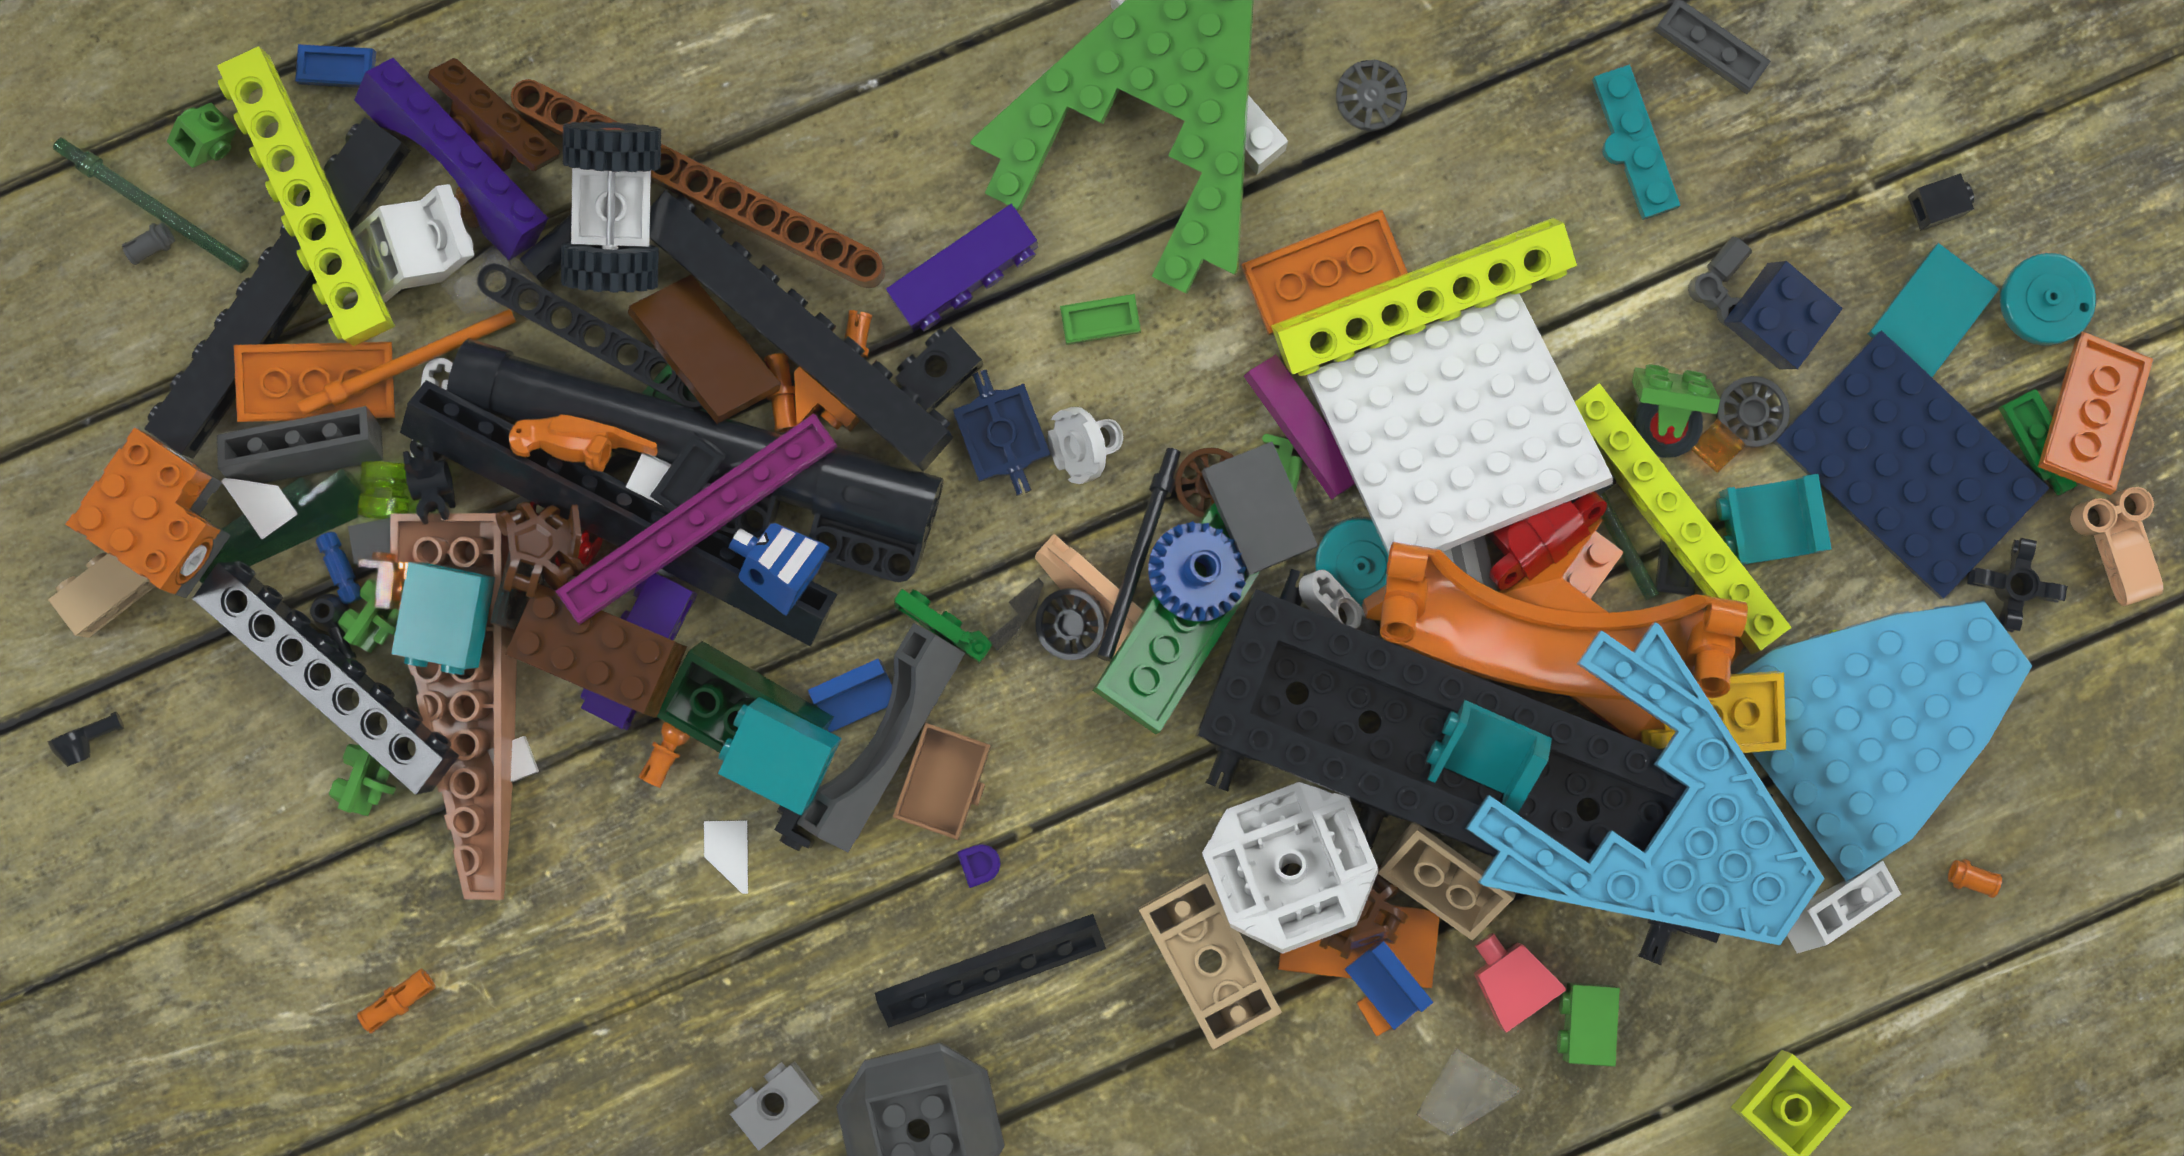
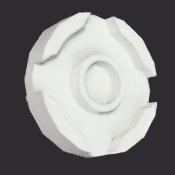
M1070 407L1054 414L1051 420H1055V427L1053 430L1048 431L1049 449L1056 467L1059 471L1066 469L1069 475H1071V478L1068 480L1076 484L1087 483L1100 477L1105 468L1106 455L1119 450L1123 442V431L1116 421L1111 419L1095 421L1090 413L1080 407ZM1101 427L1106 428L1110 434V442L1107 447H1105L1104 438L1100 430Z

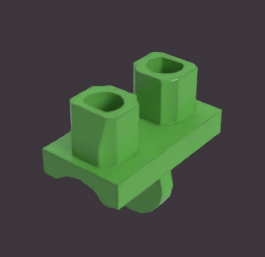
M368 579L360 590V596L368 603L361 613L353 609L345 611L338 621V625L346 633L343 639L371 653L377 643L383 645L390 634L395 636L399 610L397 604L393 603L390 585L384 581L379 583Z
M347 745L343 755V763L352 766V772L349 780L337 778L333 781L329 796L339 802L338 809L369 816L372 805H378L382 793L394 795L396 786L387 783L390 772L360 745Z

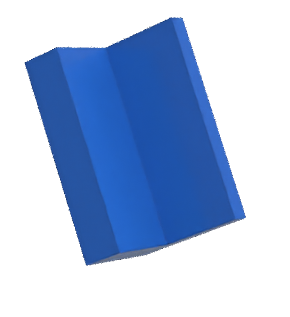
M875 659L809 689L808 692L813 703L818 708L834 716L828 727V731L831 733L887 708L892 693V683L882 661Z
M1382 940L1376 942L1345 968V971L1393 1030L1415 1012H1423L1433 1003L1427 993Z

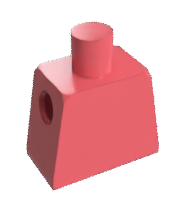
M1492 933L1475 945L1487 964L1478 969L1474 975L1498 1026L1507 1033L1566 991L1564 985L1523 944L1517 942L1505 950L1496 935Z

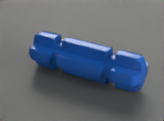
M331 531L317 537L316 544L320 553L323 552L325 554L323 560L334 586H339L337 593L341 602L348 605L362 599L360 596V586L353 581L356 577L345 551L339 548L342 545L338 535Z

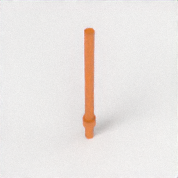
M507 309L340 383L339 380L329 383L324 386L325 390L297 403L303 416L332 403L335 407L348 401L347 397L461 347L468 338L473 340L480 339L516 323L512 311Z

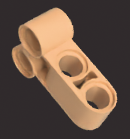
M2131 487L2112 494L2108 500L2098 498L2080 503L2075 506L2070 516L2071 525L2076 532L2084 536L2094 535L2112 591L2121 606L2137 603L2163 593L2162 578L2142 520L2149 517L2152 513L2154 501L2151 494L2141 487ZM2126 497H2130L2135 502L2136 510L2133 515L2129 514L2124 508ZM2090 508L2095 509L2099 514L2100 521L2097 527L2093 526L2088 520L2087 514Z

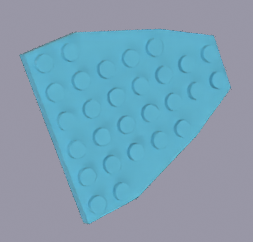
M1982 600L1963 605L1934 607V609L1894 613L1848 626L1839 631L1810 637L1808 640L1787 646L1782 645L1771 649L1736 674L1768 671L1784 672L1786 750L1752 753L1838 871L1848 881L1914 838L1988 744L2032 668V664L1987 603Z

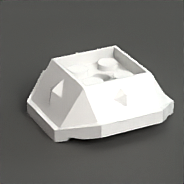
M1301 782L1226 809L1211 840L1208 841L1202 852L1230 927L1282 954L1357 926L1378 874V866L1349 797L1337 793L1332 794ZM1289 863H1296L1302 867L1300 872L1293 876H1287L1281 870Z

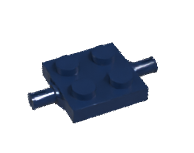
M980 371L985 386H983L980 376L976 372L972 377L980 396L970 404L953 409L978 480L982 482L998 475H1009L1016 496L1023 495L1018 480H1021L1025 493H1028L1032 489L1029 486L1024 469L1036 461L1050 457L1051 454L1025 384L1008 390H994L988 371Z

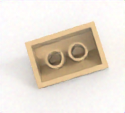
M1410 824L1391 845L1378 871L1380 876L1472 941L1516 895V893L1479 884L1478 881L1485 871L1426 829L1415 824Z

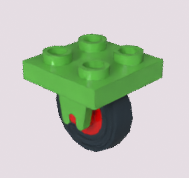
M1648 364L1645 369L1635 367L1632 384L1640 401L1634 414L1633 426L1656 456L1662 458L1677 457L1687 453L1697 444L1703 431V416L1701 412L1717 414L1720 398L1711 380L1707 379L1704 373L1686 370L1681 375L1669 373V369L1666 367Z

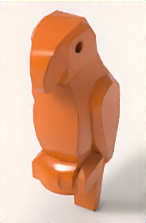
M570 415L517 421L509 433L510 448L518 456L528 457L532 450L541 448L555 458L570 462H585L589 469L603 472L611 457V449L621 447L656 456L658 453L655 442L617 427Z

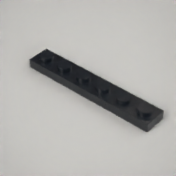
M1090 914L875 992V997L887 1026L890 1028L1105 950L1106 947L1094 914Z

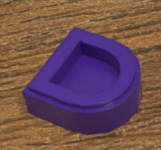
M984 844L975 845L957 852L969 888L992 880L1000 870V856L991 846Z

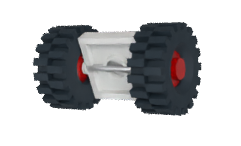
M572 122L564 124L563 165L572 168L571 241L561 245L562 285L584 291H610L612 293H618V291L642 292L647 291V289L653 290L657 288L659 248L649 245L651 170H658L661 165V128L649 125H636L634 123L623 124L620 122Z

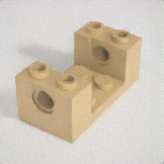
M1206 871L1138 907L1213 1050L1282 1013L1240 932L1230 927L1214 883ZM1205 950H1215L1221 956V965L1214 972H1206L1199 966V957Z

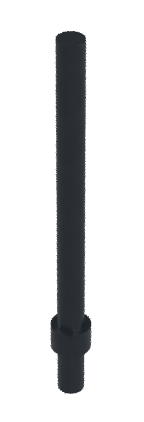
M1166 449L1159 473H1155L1149 488L1152 494L1097 655L1098 658L1104 661L1111 662L1114 657L1166 497H1170L1176 482L1173 476L1181 452L1177 449Z

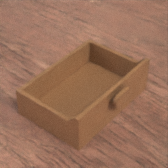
M925 723L893 818L960 840L971 805L978 806L983 794L985 784L981 783L980 779L992 745Z

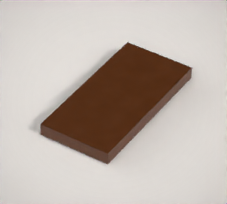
M692 274L629 305L628 314L716 424L779 391L781 383Z

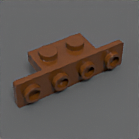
M452 58L429 71L428 79L453 100L449 116L503 172L510 168L514 155L531 171H537L559 158L560 150L458 59Z

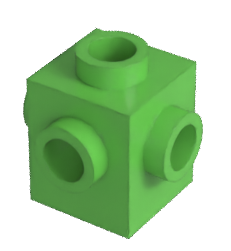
M208 103L197 109L191 107L178 116L167 139V143L194 168L212 159L218 161L225 157L231 150L232 146L230 143L237 128L212 103Z

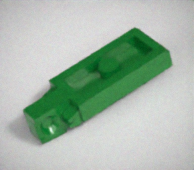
M2036 389L1998 408L2035 475L2037 474L2042 481L2047 480L2057 496L2078 486L2075 481L2038 467L2052 416Z
M904 589L900 590L894 599L896 609L931 633L965 652L966 655L979 664L993 645L981 631L965 632L960 628L963 623L947 611H943L940 615L929 607L931 601L914 589L910 593Z

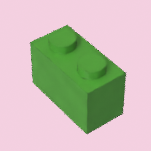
M1567 982V989L1560 995L1559 1011L1560 1014H1565L1564 1030H1559L1557 1036L1558 1053H1563L1564 1061L1572 1064L1616 1067L1620 988L1613 985Z

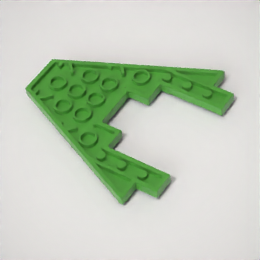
M1125 0L972 138L971 145L1000 158V162L985 194L1007 205L1012 203L1015 209L1021 211L1069 108L1103 124L1119 90H1122L1185 121L1168 156L1202 172L1152 277L1188 294L1204 260L1236 275L1239 269L1254 0Z

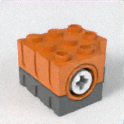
M134 427L126 438L128 439L122 449H118L103 470L104 474L93 484L81 501L82 505L76 513L71 515L65 525L85 535L87 540L106 553L116 556L118 561L140 576L148 578L149 582L159 589L187 598L231 536L201 515V512L208 504V499L212 493L218 490L222 482L164 442Z

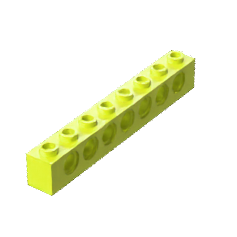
M258 46L217 65L222 76L218 80L219 87L228 101L233 100L238 110L237 113L233 114L234 119L244 135L249 134L254 146L249 148L250 154L258 168H264L269 177V180L265 182V186L275 203L280 201L285 212V215L281 216L282 223L291 237L296 236L301 249L297 250L298 258L306 271L312 270L317 283L312 285L313 290L322 305L327 304L333 317L329 318L328 322L337 339L343 338L344 341L355 346L394 328L395 324L270 55ZM256 89H262L261 99L256 103L249 104L250 94ZM278 122L277 133L270 138H265L266 127L271 123ZM294 156L293 167L286 172H281V162L286 157ZM304 190H309V201L303 206H297L296 198L298 194ZM325 224V235L321 239L313 241V229L317 225ZM335 258H341L342 266L339 272L334 275H328V264ZM351 292H357L358 301L356 305L351 309H344L343 300L345 296Z
M1551 218L1271 325L1285 367L1292 375L1298 373L1299 376H1304L1316 372L1320 369L1319 364L1332 359L1334 362L1348 360L1355 356L1356 350L1369 346L1370 349L1382 347L1391 341L1390 337L1403 332L1405 335L1418 333L1426 328V323L1437 319L1442 322L1455 319L1461 315V310L1473 305L1475 308L1489 306L1497 301L1496 297L1507 292H1510V294L1525 292L1532 288L1531 283L1544 278L1546 281L1562 278L1567 275V269L1577 266L1564 223ZM1531 250H1537L1538 259L1536 263L1531 267H1525L1524 258L1526 254ZM1501 263L1503 267L1501 276L1497 280L1490 281L1488 277L1490 268L1495 264ZM1461 277H1466L1468 281L1466 289L1460 294H1454L1453 285L1455 281ZM1430 290L1432 292L1430 304L1426 307L1418 308L1417 300L1419 295L1424 291ZM1396 304L1397 313L1395 317L1390 321H1382V311L1388 305ZM1354 318H1361V329L1356 334L1348 335L1346 333L1348 322ZM1317 332H1326L1327 338L1324 345L1319 348H1311L1310 341L1312 336Z
M1597 384L1576 400L1575 404L1618 485L1658 536L1668 545L1670 551L1693 578L1706 596L1747 603V621L1740 639L1749 652L1755 654L1762 651L1792 627L1601 384Z

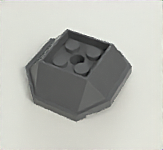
M942 1042L865 1059L836 1106L847 1156H999L1005 1146L988 1069L973 1062ZM918 1118L925 1120L930 1127L929 1135L925 1138L912 1136L909 1131L910 1121Z

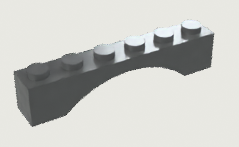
M912 624L894 655L892 693L886 713L876 734L861 755L846 770L830 782L819 787L812 805L800 815L796 822L816 837L847 853L850 851L875 806L879 803L886 787L897 772L913 741L917 738L927 717L937 704L940 695L956 671L965 652L919 625Z

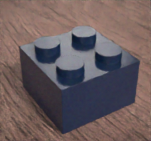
M1771 262L1766 264L1723 323L1779 370L1798 369L1843 308L1789 262Z

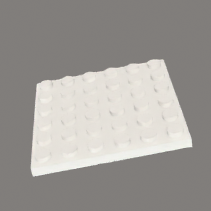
M1506 293L1496 297L1497 301L1489 306L1482 308L1471 307L1461 311V315L1455 319L1443 322L1438 320L1426 325V328L1412 335L1403 334L1391 339L1388 344L1382 347L1365 349L1355 353V356L1348 360L1330 363L1320 367L1316 372L1307 375L1309 385L1388 555L1392 542L1428 547L1443 552L1612 484L1613 477L1520 294Z

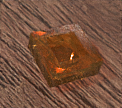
M1717 418L1701 434L1697 444L1691 450L1718 473L1746 444Z

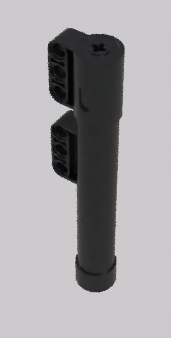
M469 338L463 342L456 354L446 389L481 409L514 423L526 419H543L559 415H570L617 427L655 442L658 449L655 457L671 465L693 433L696 432L727 454L707 482L709 484L714 483L782 436L781 434L731 419H726L716 424L707 412L514 356V353L510 350ZM621 447L611 449L612 452L640 459L642 454L641 452ZM837 447L718 530L735 535L741 528L757 538L761 537L768 526L775 523L781 501L812 510V514L815 516L809 538L820 542L821 532H829L835 536L837 547L834 550H828L824 561L893 582H904L915 574L921 564L926 542L938 509L944 479ZM749 510H755L762 515V528H754L748 523L747 513ZM858 543H866L871 546L874 552L872 560L864 561L858 557L856 553ZM899 553L908 557L910 561V569L908 571H899L893 566L892 557L894 554Z

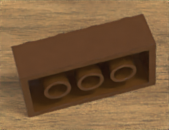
M539 584L534 599L530 598L505 654L640 713L656 718L687 646L602 610L579 625L556 591Z

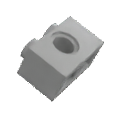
M795 1061L787 1068L782 1062L763 1076L768 1083L756 1092L751 1086L733 1101L738 1108L730 1116L758 1151L823 1098ZM768 1093H777L783 1098L784 1108L781 1112L774 1113L767 1109L765 1097Z

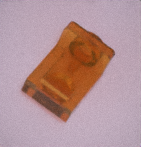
M372 551L371 558H358L357 566L378 568L374 607L400 609L408 562L395 561L396 554Z

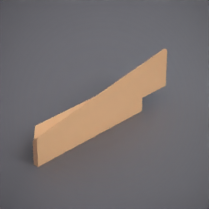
M1053 534L1036 553L1035 559L1060 590L1075 588L1087 591V593L1096 597L1095 599L1100 602L1104 615L1107 617L1106 624L1108 625L1119 589L1077 551ZM1065 595L1074 605V595ZM1082 600L1078 607L1080 611L1083 610L1087 601ZM1133 601L1131 602L1115 654L1143 611ZM1094 609L1088 610L1087 618L1092 621L1097 620ZM1090 625L1095 632H1098V627Z

